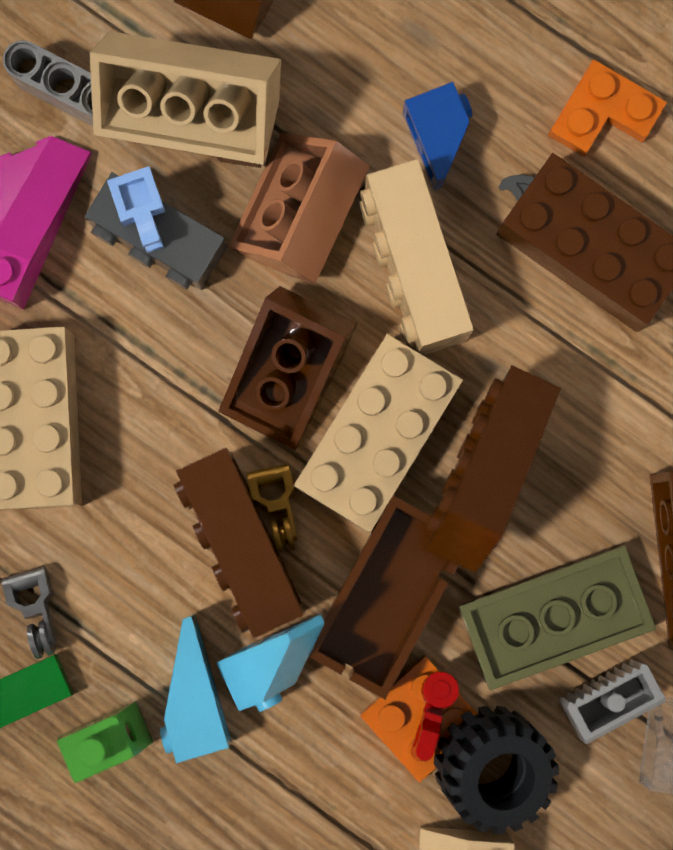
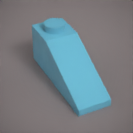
M196 614L188 616L182 621L164 716L166 726L160 728L165 752L167 754L173 752L176 763L227 749L232 742Z
M321 614L254 642L216 662L239 711L256 705L258 711L261 712L283 700L280 692L296 683L325 622Z

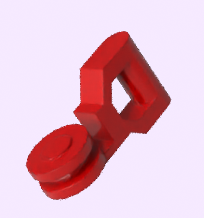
M446 672L433 673L422 684L421 694L426 703L411 748V755L416 761H428L433 757L440 734L443 718L441 716L442 710L445 707L451 706L458 697V683L452 675Z

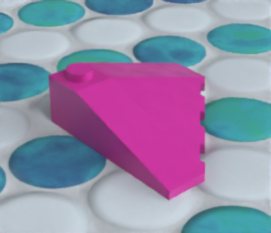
M53 136L36 142L37 146L12 155L9 152L0 156V300L23 310L92 155L90 151Z

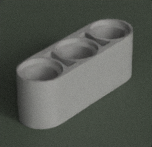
M16 41L7 47L3 55V65L20 89L93 126L90 72L29 41ZM26 60L36 61L35 67L30 72L18 73V68L22 62ZM64 79L75 81L70 91L66 93L55 92L56 86L60 81Z

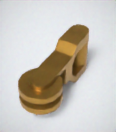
M289 463L246 472L253 501L267 508L269 515L287 511L288 516L283 517V525H278L277 519L271 520L272 534L278 554L284 553L283 546L286 544L289 546L290 551L296 550L294 541H298L289 501L295 493ZM284 482L286 491L280 499L268 501L261 497L259 487Z

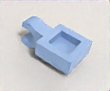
M148 166L107 180L122 225L126 226L136 223L140 239L147 253L164 248L153 216L164 213L165 209L150 167Z

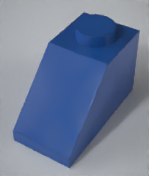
M454 82L404 101L403 116L434 191L443 187L470 122L469 118L472 117V109L464 92L458 94Z

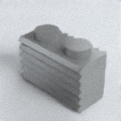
M630 659L628 665L622 663L621 669L614 667L613 673L607 671L605 677L599 675L598 681L591 679L590 685L583 684L582 689L576 688L575 693L568 692L567 698L560 696L559 703L575 734L586 744L666 702L648 665Z

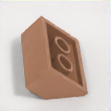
M281 133L227 248L287 276L316 283L370 166L338 141Z

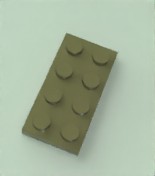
M625 546L616 547L458 605L485 682L490 691L657 630Z

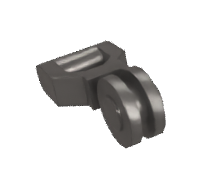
M42 566L2 578V587L8 606L22 611L23 618L25 619L43 615V621H40L38 625L39 630L34 623L27 625L28 642L36 659L42 658L44 655L43 649L48 656L55 654L57 639L48 606L53 590L47 568ZM39 586L41 595L36 603L28 606H23L19 603L18 591Z

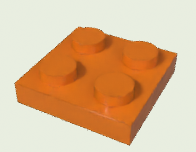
M425 655L395 681L386 699L376 698L360 713V717L419 783L436 768L434 765V755L442 754V751L436 745L434 755L428 761H416L411 755L415 734L426 703L421 694L422 684L429 675L440 672ZM458 694L456 701L451 706L445 707L442 710L441 716L443 718L437 744L441 737L448 738L450 732L447 730V727L452 722L456 725L463 722L462 714L470 711L473 715H477L460 694Z

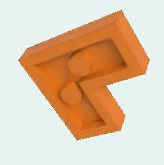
M593 59L548 136L583 157L589 151L605 122L643 143L667 102Z

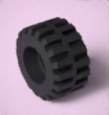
M488 706L478 707L477 715H473L470 711L462 714L463 722L459 725L452 722L447 727V730L450 732L448 738L441 737L437 744L442 754L434 755V765L438 769L435 777L437 783L442 788L441 791L461 818L468 825L473 823L479 831L486 833L491 828L495 834H505L506 827H510L513 832L523 829L522 822L529 820L533 823L539 818L536 812L541 807L546 810L551 803L548 798L549 793H556L558 783L553 776L559 774V765L554 761L556 754L553 748L521 714L516 711L511 713L506 707L496 706L493 712ZM513 753L510 767L501 778L491 783L478 784L480 774L489 761L499 755Z

